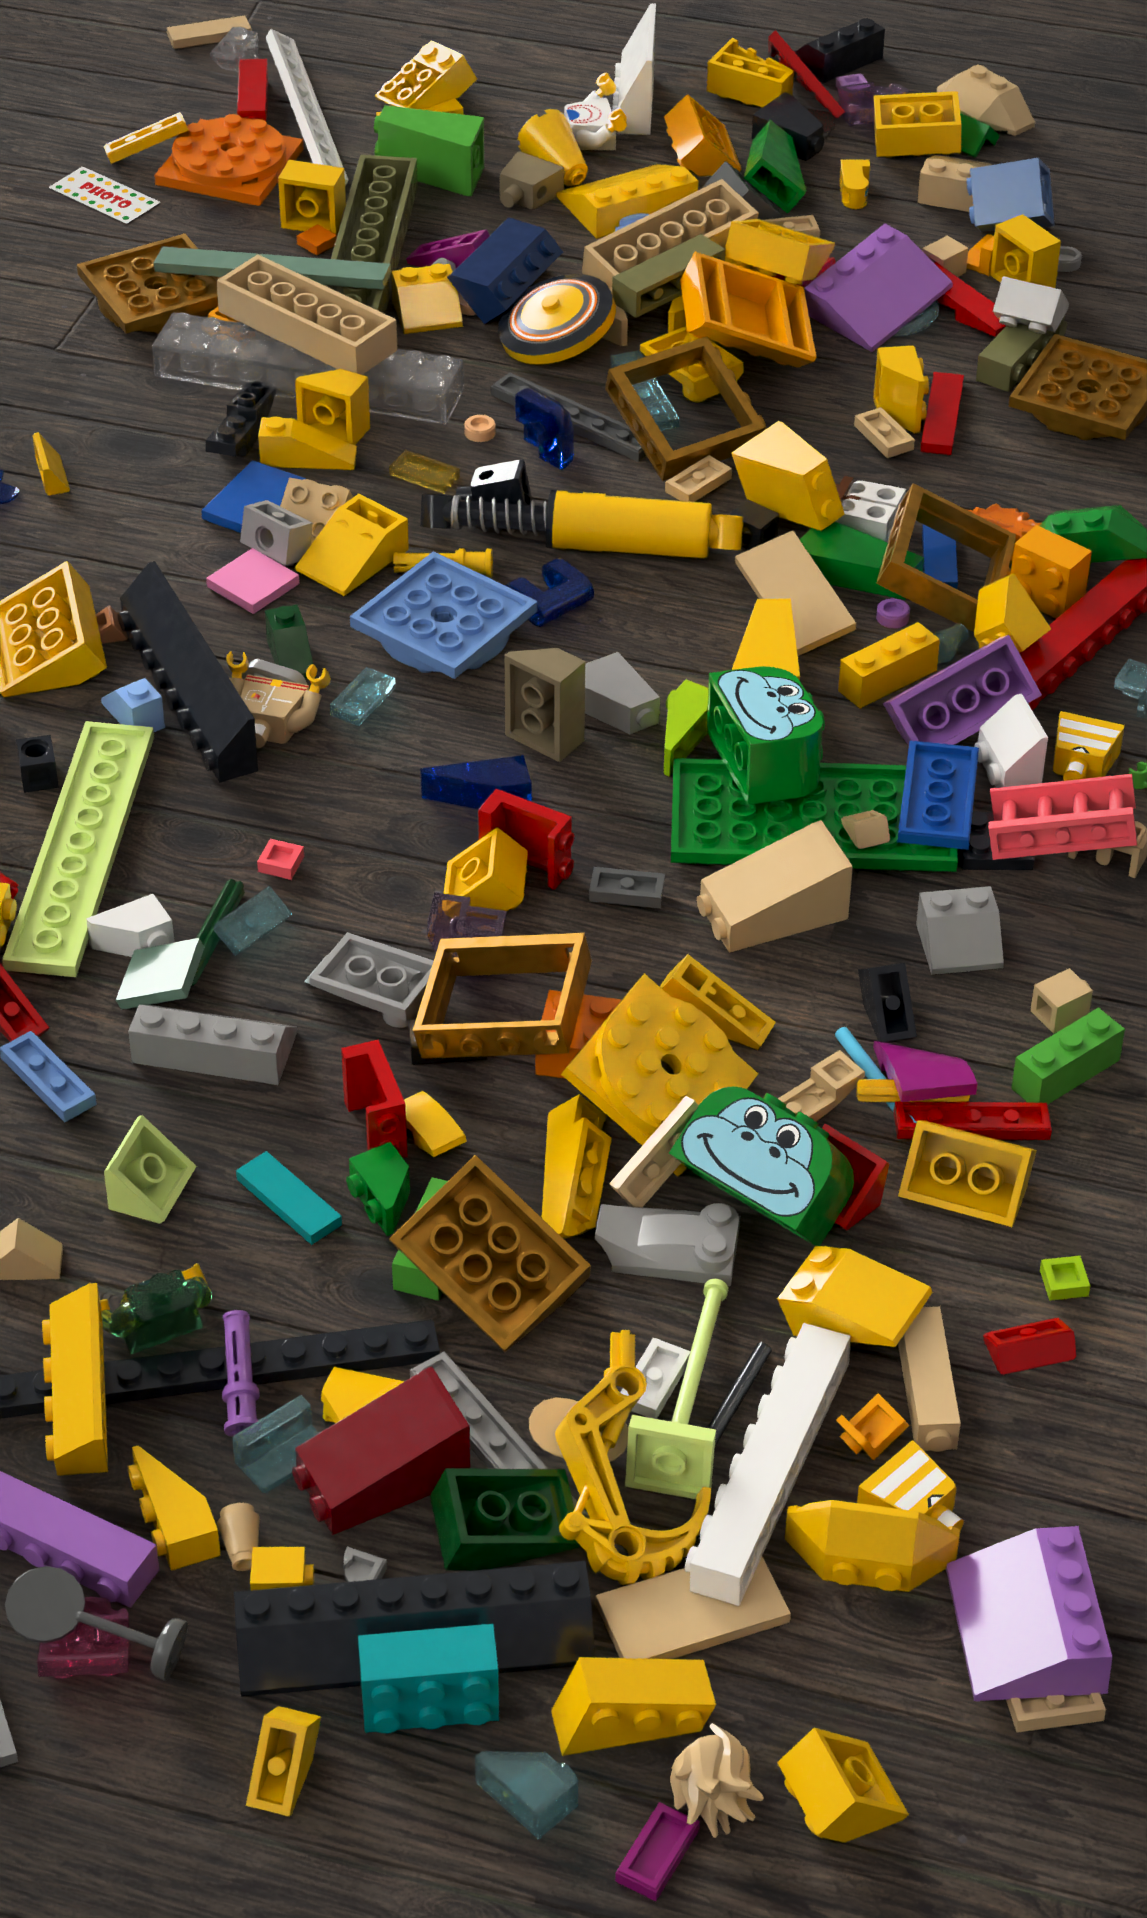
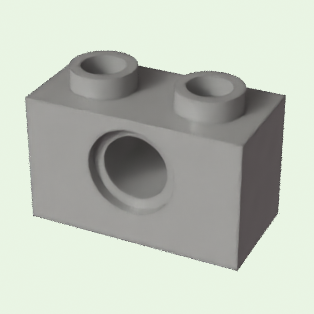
M268 500L244 506L240 542L274 559L283 566H292L300 561L310 547L313 523Z

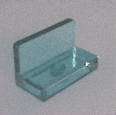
M300 1395L232 1436L235 1463L261 1492L267 1493L292 1478V1467L297 1466L295 1448L319 1434L312 1426V1412L309 1402Z

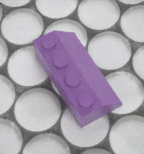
M1006 635L884 702L883 705L899 734L908 745L909 741L955 745L978 732L980 727L1013 696L1022 694L1027 703L1042 696L1010 635Z

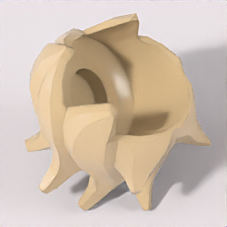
M712 1723L710 1728L715 1735L698 1738L675 1759L672 1766L670 1783L674 1794V1807L679 1810L687 1804L689 1808L687 1823L692 1825L701 1815L712 1836L716 1838L718 1836L717 1818L724 1832L729 1834L728 1815L742 1823L746 1822L747 1819L753 1821L755 1815L747 1805L746 1798L762 1801L764 1797L750 1780V1756L746 1748L733 1735Z

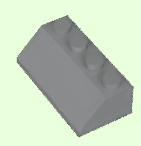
M139 1005L128 1030L132 1063L279 1085L297 1035V1027L156 1005Z

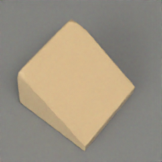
M870 810L845 816L841 819L843 827L854 845L859 849L890 841L887 817L881 813Z

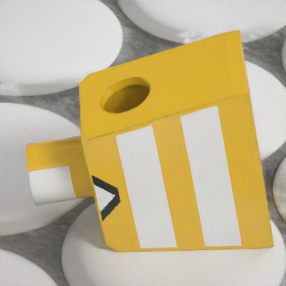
M1060 711L1053 771L1056 774L1063 775L1064 781L1105 777L1120 755L1125 725Z
M913 1440L859 1485L858 1504L917 1511L939 1520L947 1527L952 1526L959 1530L962 1529L964 1520L952 1512L957 1489L954 1481Z

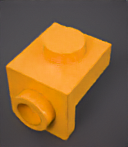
M879 1393L850 1421L842 1414L836 1419L844 1430L839 1436L856 1455L863 1450L873 1461L910 1426Z

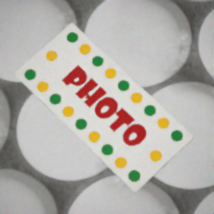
M85 167L79 168L49 187L126 224L160 203L151 197Z

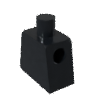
M524 459L477 468L474 472L471 486L457 487L456 496L459 495L461 500H466V497L469 496L472 501H479V498L482 497L483 501L492 502V498H495V502L505 503L507 498L508 503L517 504L520 499L521 504L530 505L532 495Z

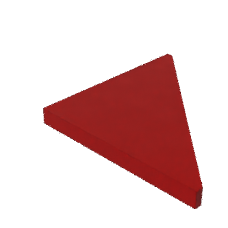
M775 30L768 36L769 55L771 57L778 55L779 63L794 70V73H797V82L807 91H813L815 99L825 109L827 108L835 118H839L844 114L843 108Z

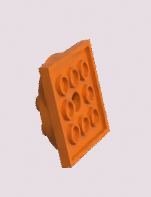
M229 114L224 118L211 120L200 119L198 123L189 124L187 126L188 131L176 137L172 145V154L154 175L155 185L260 206L278 183V177L289 160L295 161L304 150L303 139L281 135L275 128L261 119L241 118L236 114Z

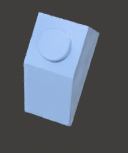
M145 678L114 690L101 698L103 706L122 725L153 727L154 732L165 728L162 696Z

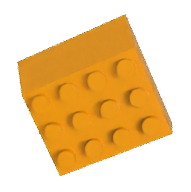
M696 251L694 252L680 279L688 333L697 338L707 336L710 340L719 342L725 347H735L747 351L753 356H763L772 359L781 365L788 364L798 368L815 361L816 351L804 287Z

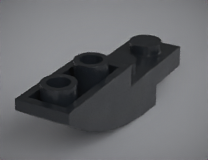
M260 381L246 383L227 404V417L206 439V452L235 457L237 455L246 456L258 438L262 417L268 418L276 395V387L266 386L264 382Z

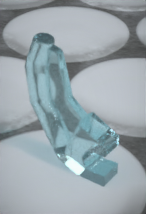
M938 301L933 302L893 336H911L925 330L939 316Z

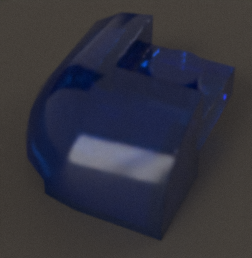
M526 388L515 394V420L524 424V440L539 448L540 459L561 470L565 469L573 461L574 426L570 413L558 401L535 389Z

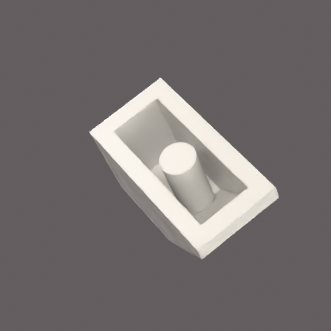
M154 894L86 918L89 945L94 950L132 957L134 950L174 943L172 919Z

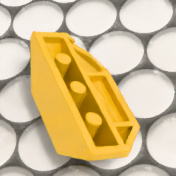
M836 1500L809 1503L802 1507L797 1505L788 1506L785 1540L822 1580L834 1581L842 1585L855 1584L877 1587L885 1591L899 1590L906 1592L913 1590L946 1569L947 1563L956 1560L960 1536L959 1529L952 1526L947 1527L939 1520L917 1511Z

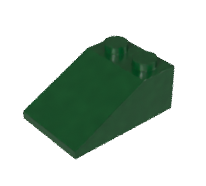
M445 1468L430 1495L445 1571L494 1569L580 1548L575 1539L567 1540L559 1531L562 1520L575 1509L565 1469Z

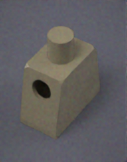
M520 151L515 154L500 173V201L506 207H512L517 204L528 209H536L554 199L556 192L564 190L563 166Z

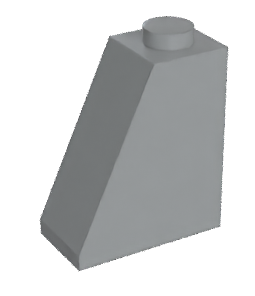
M619 652L585 664V714L628 734L659 724L660 697Z

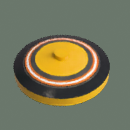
M568 274L553 277L528 288L503 312L498 325L499 338L508 355L517 361L527 364H550L563 361L584 352L606 334L615 318L616 303L608 285L596 277L584 274Z

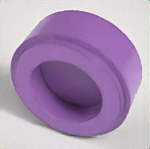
M891 598L883 600L878 604L876 619L882 626L901 628L909 622L910 607L906 602Z

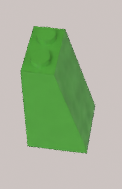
M384 105L380 116H376L374 121V132L378 133L375 155L417 158V179L419 182L472 197L484 169V117Z

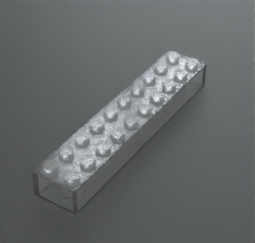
M173 312L152 345L155 376L241 390L246 383L260 381L264 382L266 386L276 387L275 396L295 400V380L298 377L337 370L241 322L218 320L214 317L194 316L184 312ZM397 349L395 353L363 374L368 377L370 412L446 425L464 391L463 359L452 358L447 355L439 356L422 353L417 350Z

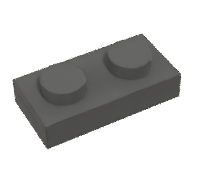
M594 867L589 889V901L661 909L665 874Z

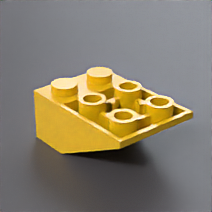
M430 41L421 48L420 52L410 62L401 68L400 72L383 85L382 89L375 95V98L390 106L422 110L453 98H459L477 78L462 54L434 41Z
M357 494L337 508L297 563L295 570L345 596L390 564L394 559V552L405 553L409 550L408 518L361 494Z

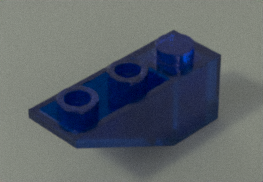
M524 755L420 768L421 797L424 799L479 809L494 790L499 789L532 802V782Z

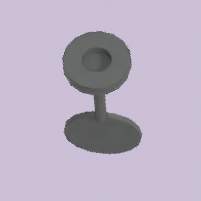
M44 1566L30 1569L15 1580L8 1590L5 1601L9 1624L18 1635L28 1641L48 1643L61 1640L72 1633L81 1622L154 1649L150 1669L154 1677L163 1681L168 1680L173 1673L188 1632V1622L180 1618H173L168 1621L159 1638H155L84 1612L85 1599L83 1588L73 1575L61 1568Z

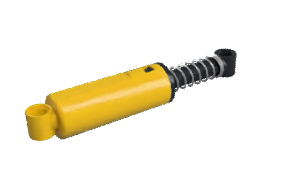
M551 490L548 506L546 501L541 506L534 505L533 500L530 502V505L521 504L520 499L517 504L508 503L507 498L505 503L495 502V498H492V502L483 501L482 497L479 498V501H472L469 496L466 497V500H461V497L459 495L456 496V494L453 496L423 493L420 526L442 529L452 528L453 530H461L463 526H469L471 531H474L476 527H482L484 532L489 528H494L497 533L502 529H507L510 534L514 530H520L523 535L527 531H533L536 536L540 532H546V547L550 549H578L579 551L591 552L610 551L707 558L709 548L741 550L744 517L712 514L711 503L606 496V494L587 492L570 493L569 491Z

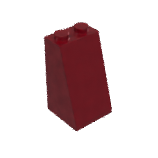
M431 1366L296 1447L297 1466L292 1467L293 1477L299 1490H307L310 1495L311 1509L317 1521H325L332 1535H335L431 1495L445 1468L471 1469L470 1426Z

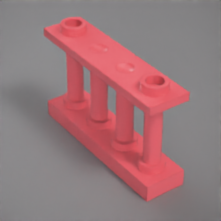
M1132 774L990 789L994 821L989 822L988 829L993 860L1137 845L1133 810L1136 808Z

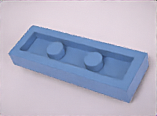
M32 1031L0 1047L1 1059L64 1122L97 1105L95 1093Z

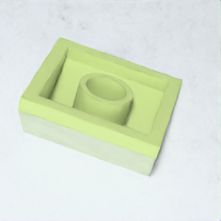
M143 1115L137 1117L104 1171L108 1207L113 1211L160 1224L167 1218L197 1166Z

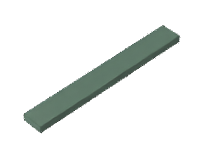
M163 246L154 261L155 272L223 277L257 254ZM258 254L322 285L383 290L392 273L391 264Z

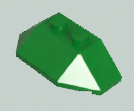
M1121 505L1057 511L1049 515L1040 525V527L1091 550L1090 563L1147 558V528Z

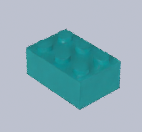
M493 1624L358 1636L365 1733H392L399 1729L421 1727L436 1729L443 1725L465 1723L481 1725L488 1721L499 1720V1677Z

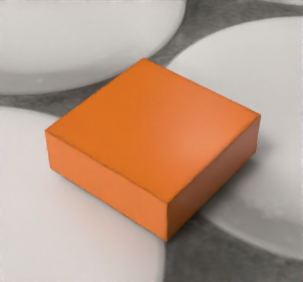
M317 224L297 235V245L315 255H319L335 246L337 235Z

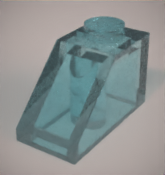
M481 1751L475 1756L476 1783L537 1839H540L578 1807V1778L567 1764L563 1762L559 1764L547 1752Z

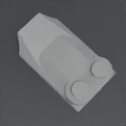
M347 932L304 982L344 999L382 1012L383 1020L386 1024L392 1027L404 1028L409 1026V1020H416L434 960Z
M722 1203L708 1205L701 1212L601 1204L595 1240L606 1252L612 1265V1272L706 1283L710 1279H720L728 1286H731L741 1216H738L734 1208Z

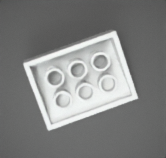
M656 4L649 5L622 51L621 63H616L614 81L616 91L613 94L612 112L620 108L627 117L626 128L621 132H617V134L650 135Z

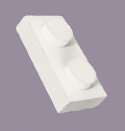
M653 1337L636 1365V1368L643 1373L647 1386L646 1391L631 1410L632 1412L657 1419L685 1372L691 1351ZM623 1388L620 1393L629 1396L628 1392Z

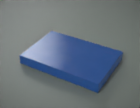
M252 460L201 510L202 520L241 533L244 506L265 500L280 506L289 477L300 480L306 478Z

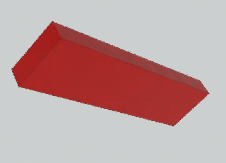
M934 372L920 452L952 455L964 375Z
M895 1101L893 1110L897 1139H913L917 1123H914L910 1115L916 1122L917 1120H924L997 1140H1050L1052 1133L1047 1103Z

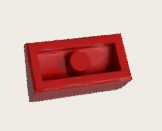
M1059 1318L983 1334L984 1342L999 1373L1003 1375L1070 1361L1076 1358L1074 1331Z

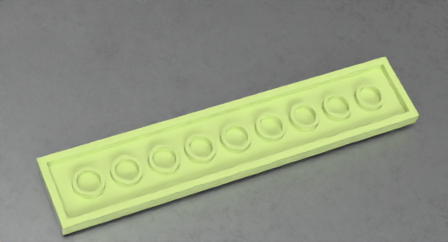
M85 721L2 959L3 967L6 971L68 977L77 976L89 939L86 918L97 915L154 740L153 727Z

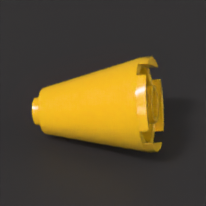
M557 109L545 110L547 114L538 117L537 114L531 117L518 134V140L520 141L519 150L563 166L564 184L566 186L581 184L586 178L588 167L566 116Z

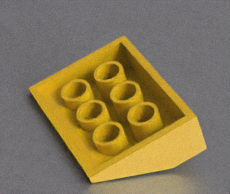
M656 164L556 192V197L597 239L615 232L616 226L617 228L619 227V221L626 216L638 213L650 215L698 191V180L685 167Z
M68 561L0 601V694L3 697L79 685L89 678L97 676L107 668L90 587Z

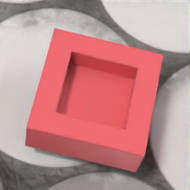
M270 839L257 861L258 872L291 880L304 858V846Z

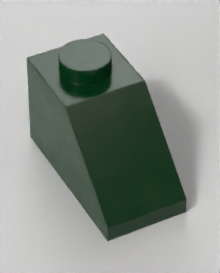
M298 605L281 606L265 610L267 643L275 664L296 670L304 678H307V668L313 664L306 626Z

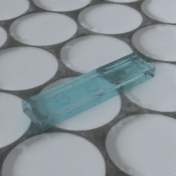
M639 350L611 355L610 364L614 368L643 358ZM656 378L632 385L661 431L679 427L680 418Z

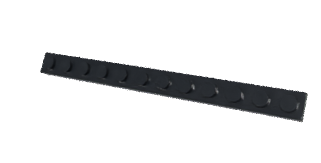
M434 1319L250 1343L252 1381L256 1385L328 1376L334 1367L359 1372L420 1364L440 1354ZM226 1346L104 1362L106 1405L222 1390L228 1384ZM44 1370L0 1375V1419L45 1413L44 1398L52 1396V1383H45Z

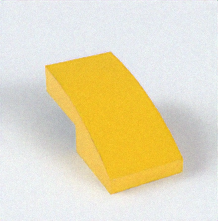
M421 1091L404 1099L406 1104V1128L412 1131L416 1146L435 1157L467 1142L466 1136L458 1124L430 1095Z

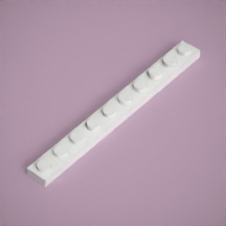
M271 29L266 36V40L294 111L296 121L302 132L301 134L305 140L307 150L311 156L312 163L344 168L294 39ZM345 172V186H346V184L348 183L349 180H348L347 175H346V172Z

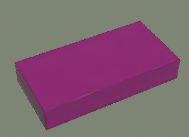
M659 1802L615 1872V1882L657 1901L699 1832L700 1821L696 1820L692 1825H689L687 1823V1815Z

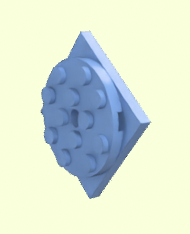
M433 551L350 616V627L381 642L383 648L392 658L405 665L416 668L423 673L441 672L455 679L465 670L477 669L498 655L506 646L510 634L537 612V601Z

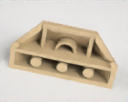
M972 66L937 87V92L958 91L960 113L987 124L994 130L1008 131V134L1017 136L1035 127V121L1018 86L1007 81L1006 78L987 70L984 66Z

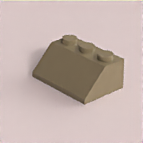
M559 648L508 652L504 655L505 735L561 762L584 742L586 661Z

